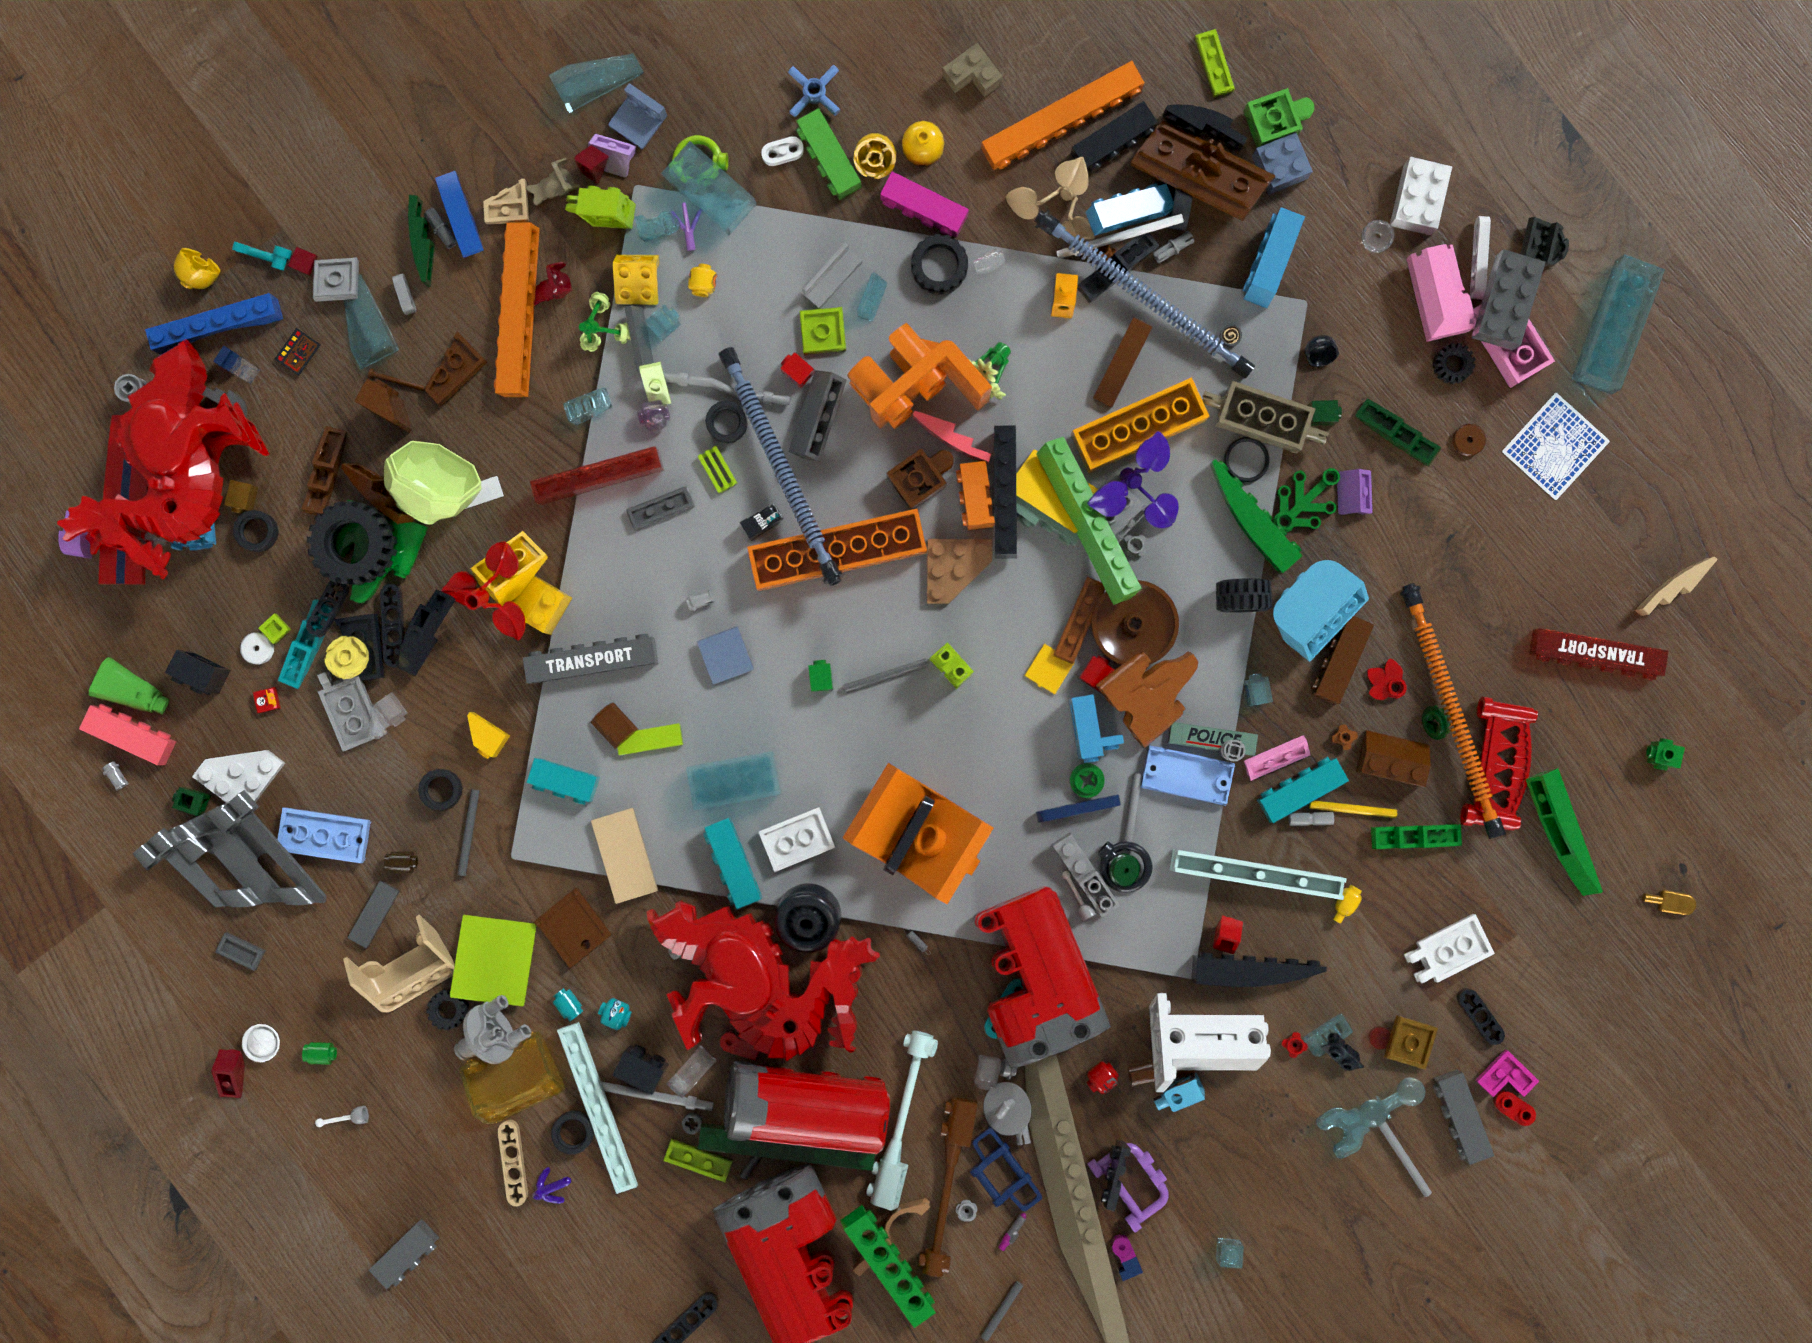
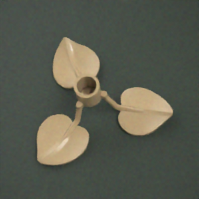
M1083 157L1063 162L1056 168V180L1062 187H1059L1040 201H1037L1035 191L1026 187L1013 189L1007 194V203L1019 217L1033 219L1039 213L1038 205H1042L1060 193L1064 200L1072 201L1068 214L1069 221H1065L1062 224L1066 228L1065 231L1075 238L1077 235H1080L1078 240L1080 241L1084 238L1083 243L1095 240L1088 219L1081 216L1072 217L1075 203L1078 200L1077 195L1083 194L1088 188V171Z

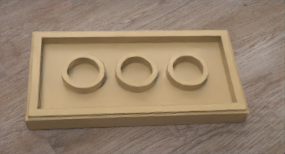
M634 808L591 820L615 903H621L658 891Z

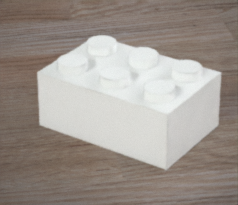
M1410 157L1403 166L1390 226L1432 235L1439 226L1452 166Z

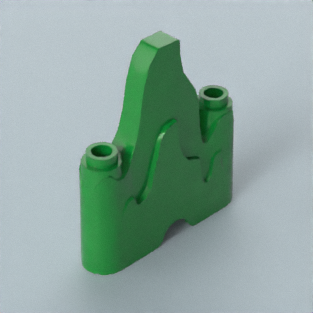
M390 519L388 523L393 525L395 529L392 534L394 537H397V544H393V549L397 550L396 556H391L390 559L393 561V564L390 568L386 567L384 569L386 573L382 577H376V581L364 583V585H352L350 600L362 604L369 601L392 569L394 570L393 575L406 579V576L410 575L411 569L414 566L428 527L414 522L397 524ZM349 523L344 526L336 539V549L339 556L345 557L354 546L350 564H355L362 560L369 547L368 534L365 528L358 523Z

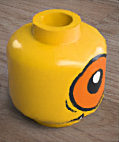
M698 264V267H693L690 270L688 288L692 291L693 295L708 297L709 294L715 291L717 273L708 264Z

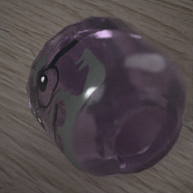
M661 400L644 402L641 405V411L637 412L639 423L644 424L648 430L666 427L667 421H670L668 405L663 404Z

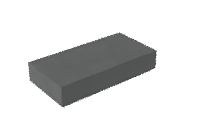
M225 932L215 953L255 971L266 950Z

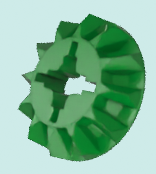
M1080 764L1071 773V788L1081 797H1094L1104 787V774L1094 764ZM1092 772L1090 780L1095 786L1087 784L1082 789L1083 780L1079 775L1087 777Z

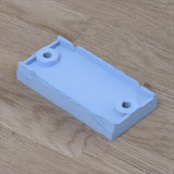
M1149 745L1141 788L1226 806L1235 763ZM1151 765L1156 766L1155 771L1150 770ZM1222 780L1226 781L1225 786H1221L1220 782Z
M284 807L282 808L277 840L289 853L363 863L366 859L365 855L371 822L366 819ZM288 827H291V828H292V832H291V833H289V832L287 831V828H288ZM359 837L362 838V843H358L357 839Z

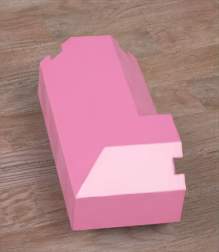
M1447 244L1426 248L1421 250L1420 256H1417L1416 253L1411 254L1406 260L1426 341L1454 336L1472 330L1474 323L1469 324V321L1474 318V311L1470 295L1462 293L1465 288L1462 284L1453 245L1447 247Z

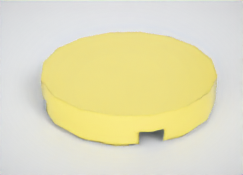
M339 637L333 640L326 650L325 665L338 678L350 679L362 673L369 661V652L366 645L356 637Z

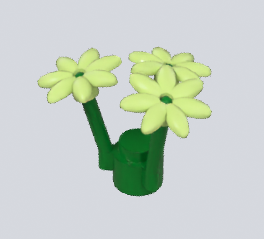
M998 342L994 348L990 347L979 359L971 362L986 380L993 382L990 384L992 386L990 398L996 397L999 400L1006 396L1005 393L1000 391L998 383L1005 366L1009 363L1007 358L1011 354L1010 348L1002 342ZM989 357L990 362L984 364L983 361ZM993 364H1001L998 371L992 369Z

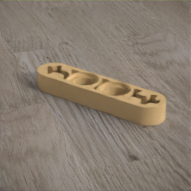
M508 1119L498 1128L506 1198L510 1205L520 1206L528 1197L522 1143L518 1123ZM509 1125L510 1128L514 1129L510 1134L511 1140L516 1139V1141H510L505 1144L504 1141H507L509 1136L508 1132H504L503 1129ZM509 1146L515 1147L517 1149V1156L514 1158L508 1157L506 1148ZM511 1168H517L520 1171L519 1179H512L509 1176ZM521 1182L522 1185H518L517 1190L523 1196L517 1201V1198L512 1197V1195L516 1191L515 1184Z

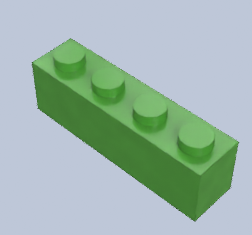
M818 108L798 119V128L795 129L801 141H806L808 145L806 150L811 159L815 158L819 165L816 167L822 178L826 176L829 184L827 186L833 196L837 195L838 199L841 200L862 188L858 175L820 109Z

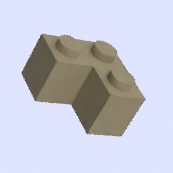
M978 43L944 66L942 77L954 93L972 81L984 98L1002 86L1003 79L1001 73Z

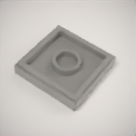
M357 257L314 260L313 299L315 302L358 299L359 260Z

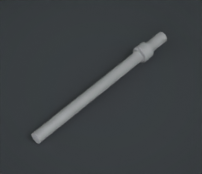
M601 1081L604 1091L686 1106V1109L690 1110L697 1108L712 1111L714 1106L713 1102L698 1100L694 1096H688L687 1098L660 1092H654L651 1095L639 1088Z

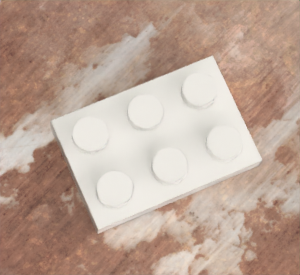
M820 807L759 831L774 872L835 848Z

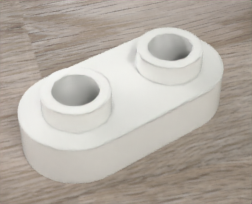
M788 137L767 143L762 149L763 161L769 166H776L797 160L803 155V143L797 137ZM791 147L797 148V151L794 153L789 150ZM771 153L777 154L775 158L769 157Z

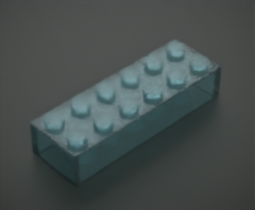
M1626 254L1615 260L1571 380L1611 395L1621 390L1665 269Z

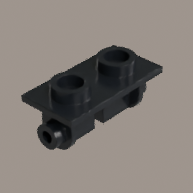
M1330 1033L1328 1035V1044L1321 1045V1048L1345 1071L1364 1068V1065L1360 1062V1054L1349 1044L1345 1045V1041L1338 1033Z

